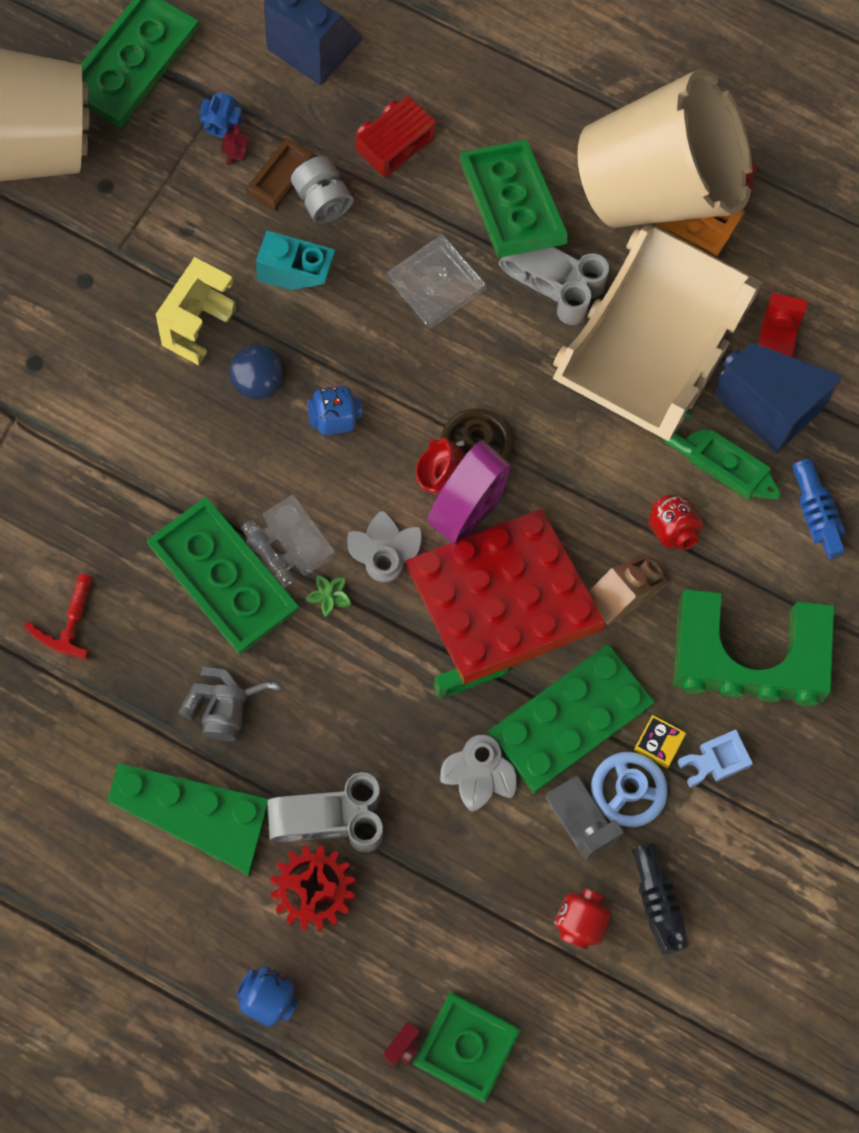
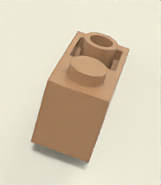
M647 555L611 568L588 592L605 623L609 625L628 616L669 584V581L664 577L663 570L659 564L649 559Z

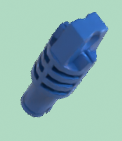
M812 459L799 461L792 466L802 493L799 503L814 544L822 543L828 560L841 557L844 553V547L840 536L845 535L846 532L831 492L822 486Z

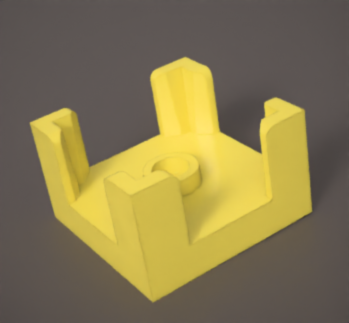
M194 257L156 313L162 346L200 365L207 354V350L194 343L198 337V331L202 327V320L198 316L203 310L224 322L230 320L236 311L235 301L211 289L210 286L224 292L233 285L232 276Z

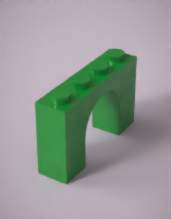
M683 590L678 600L673 686L682 687L684 692L691 694H701L705 690L720 691L721 696L728 698H739L743 694L757 695L759 700L765 702H777L781 698L794 699L796 704L802 706L818 705L819 702L822 703L830 694L834 606L796 602L789 612L785 660L770 669L754 670L743 667L732 660L721 644L719 635L721 593Z

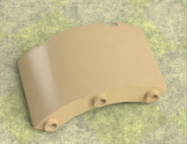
M648 224L641 231L636 229L633 232L626 247L631 251L602 301L596 299L587 317L590 319L587 325L568 347L562 346L553 363L554 366L558 367L553 379L669 441L682 424L688 409H691L727 350L730 344L729 341L725 340L729 331L734 333L738 324L742 323L763 282L657 226Z

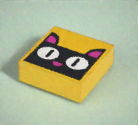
M652 715L634 751L668 768L686 733Z

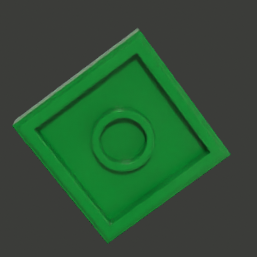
M450 992L413 1066L485 1103L521 1029Z

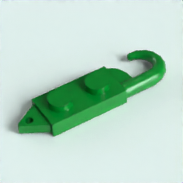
M687 411L685 418H692V413ZM698 430L686 439L675 432L669 441L660 437L667 445L689 458L690 463L748 501L751 497L779 500L780 492L770 475L771 468L715 431Z

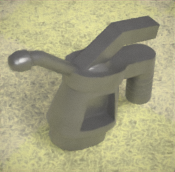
M202 667L200 674L202 678L224 681L226 686L193 684L178 713L191 720L202 699H210L211 701L202 718V724L204 725L202 735L214 740L233 742L236 740L237 732L242 730L243 704L246 701V697L266 689L280 691L283 688V683L268 681L243 690L238 687L227 670Z

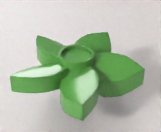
M317 575L316 585L318 590L311 592L306 597L307 602L321 603L322 613L326 618L332 613L334 605L338 607L351 605L348 596L343 592L345 578H336L330 584L326 578Z

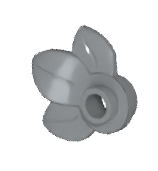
M381 511L372 519L366 533L358 531L348 532V550L354 559L366 565L367 573L371 578L379 582H390L400 575L403 564L406 563L405 560L417 556L421 546V531L419 527H411L399 532L393 520L385 512ZM382 560H386L391 564V567L387 570H382L377 564Z
M481 734L471 737L465 743L463 751L449 755L441 768L440 782L450 785L459 784L461 799L472 812L485 805L493 792L507 798H512L516 791L517 781L514 767L501 757L499 744L488 735ZM486 747L489 750L487 760L478 761L475 758L477 748Z

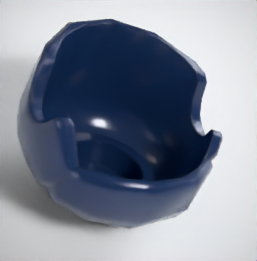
M260 344L243 347L234 355L230 364V380L241 395L254 400L267 398L282 385L284 365L280 356L271 347Z

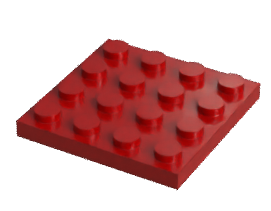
M542 509L457 540L455 545L449 543L405 560L406 569L464 685L605 630L604 619Z

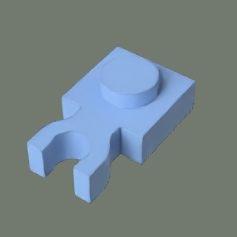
M737 730L701 744L699 748L703 755L690 754L678 760L680 769L687 765H694L698 770V775L687 780L690 788L699 785L706 775L712 773L717 782L748 769L753 764Z

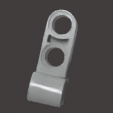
M554 247L502 257L499 261L501 269L506 274L558 302L557 315L563 323L568 325H578L587 319L591 298H596L604 292L609 273L607 260L599 254H587L578 261ZM593 273L596 274L598 278L591 279L586 277L585 274ZM575 300L581 303V305L572 306L567 301Z
M359 772L348 778L345 790L342 792L283 796L268 800L270 841L294 842L349 837L350 844L359 852L369 853L376 850L383 840L381 819L372 812L377 808L380 801L378 781L369 773ZM359 786H367L373 791V795L369 800L361 802L352 797L353 790ZM361 824H370L374 826L377 832L373 838L361 840L355 835V830Z

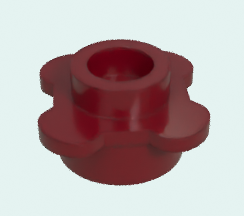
M234 124L232 132H225L221 153L227 154V165L231 164L232 159L242 161L246 152L248 134L239 131V124Z

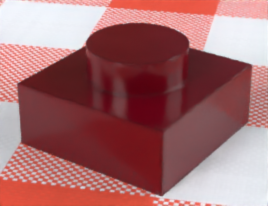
M406 1022L382 1054V1059L393 1068L397 1066L400 1060L407 1065L421 1046L415 1041L420 1031L409 1022Z

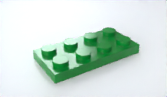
M132 0L81 63L82 82L88 83V104H83V106L122 128L199 30V21L163 0Z
M527 139L460 152V164L498 258L567 244L566 229Z
M207 497L201 499L146 540L155 555L239 656L299 611V606Z
M607 644L491 728L487 735L497 741L503 756L512 764L514 770L531 792L535 794L653 707L655 702Z

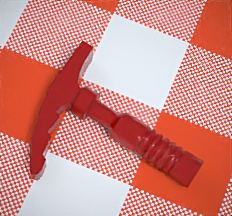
M86 574L78 575L67 612L68 622L66 629L61 632L60 639L55 640L50 635H44L33 624L26 622L24 626L28 632L39 642L58 653L88 661L90 656L88 651L75 647L71 643L75 642L77 635L75 628L77 622L82 618L93 577Z

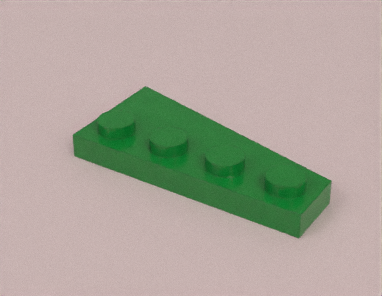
M118 763L107 799L109 804L151 826L167 832L183 843H188L219 862L226 863L237 869L238 872L248 877L250 876L269 799Z

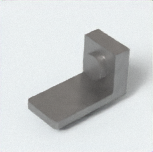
M579 777L571 778L546 794L547 802L585 862L616 844L622 837L624 832L617 821L613 820L607 823Z

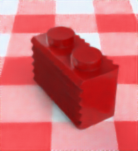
M407 95L400 102L397 100L390 102L383 110L381 117L374 122L370 120L365 122L358 129L356 134V151L383 178H387L389 174L397 170L420 149H423L430 141H433L435 138L436 122L429 114H426L424 109H421L420 105L416 104L415 100H412Z

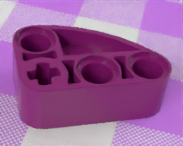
M481 440L466 454L446 482L433 504L427 522L454 545L457 540L467 537L499 504L512 465L485 441Z

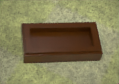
M285 138L246 187L247 195L276 211L294 188L291 183L293 172L301 164L314 158L315 155L290 139Z

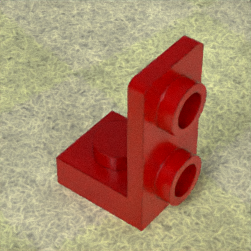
M772 292L764 311L757 345L792 357L798 327L805 315L808 300Z

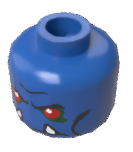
M347 386L320 388L315 391L313 399H308V416L311 428H317L323 436L350 433L356 427V419L363 417L360 397H353L352 391Z
M262 966L257 971L250 969L236 992V997L240 999L239 1008L241 1012L267 1027L275 1025L280 1019L288 1021L298 1004V1000L293 997L295 994L294 982L269 966Z

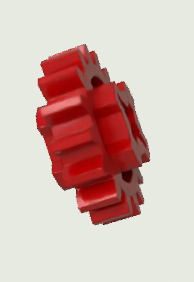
M304 845L302 856L297 857L294 852L289 851L290 863L288 865L282 862L276 864L281 876H271L270 883L279 887V890L271 892L270 898L273 901L281 900L275 911L277 915L286 912L289 914L286 920V924L289 927L298 920L301 922L302 932L306 933L309 924H315L319 933L323 930V922L327 920L333 927L338 925L335 916L337 913L345 916L348 915L349 909L343 903L344 901L349 902L355 899V894L346 890V888L355 885V878L344 876L350 869V865L346 862L338 866V852L334 851L329 857L324 856V846L319 845L316 854H310L308 846ZM310 864L309 869L300 875L292 874L299 867ZM325 867L334 873L339 885L328 881L324 875ZM317 873L318 886L323 891H316L314 897L311 898V903L308 905L307 891L303 886H310ZM286 892L298 897L301 902L300 911L291 905ZM324 903H334L326 911L315 914L316 908Z

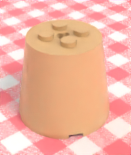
M0 48V182L80 173L82 156H87L88 147L87 134H82V131L89 130V108H83V104H88V83L82 82L81 64Z
M705 69L693 71L592 122L583 129L578 143L580 178L590 205L605 224L618 228L725 216L738 213L744 209L751 193V189L745 186L746 174L752 172L749 141L742 117L729 90L722 92L716 85L718 84V77L714 73Z

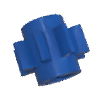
M216 93L211 101L203 99L199 114L201 115L200 122L204 123L205 131L216 137H224L225 132L229 133L230 130H233L234 124H239L240 128L243 116H241L243 109L238 107L239 103L234 97L225 93Z

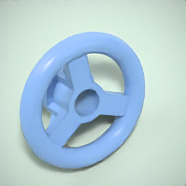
M621 752L605 759L597 767L591 783L593 801L602 815L610 822L616 820L619 826L639 827L651 822L661 813L667 800V782L662 770L653 760L635 752ZM627 763L636 764L646 769L653 777L656 788L648 787L646 776L637 769H628ZM615 767L618 775L616 781L617 795L607 804L603 795V782L607 773ZM628 782L633 783L636 786L637 792H627L624 784ZM641 798L654 801L648 810L639 815L627 816L617 813L627 801L633 802Z

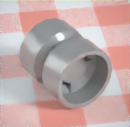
M328 156L314 157L304 162L291 176V183L299 197L305 200V207L313 221L317 224L329 223L338 219L354 203V198L345 183L339 180L340 174Z

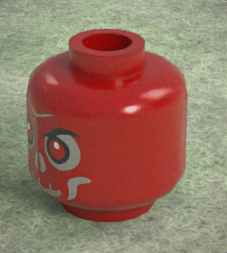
M673 494L666 495L654 503L648 520L652 531L662 546L670 550L679 548L680 550H687L693 547L698 542L699 535L704 526L701 516L691 501L684 496H675Z
M585 887L581 894L575 892L566 894L554 922L555 927L560 931L559 938L585 950H588L589 945L600 944L613 915L611 909L603 904L605 896Z

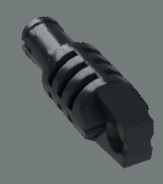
M650 843L647 845V848L645 845H641L632 849L642 881L639 884L640 888L638 891L642 898L641 901L645 908L649 927L663 955L671 954L688 947L684 918L673 887V881L669 876L664 875L656 850V843Z

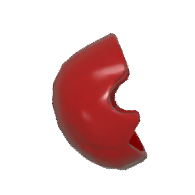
M445 437L442 440H430L429 449L421 455L416 464V480L420 487L429 493L440 494L450 476L465 457L463 450Z

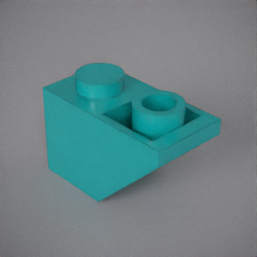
M266 230L256 259L257 281L288 290L325 284L335 255V249Z

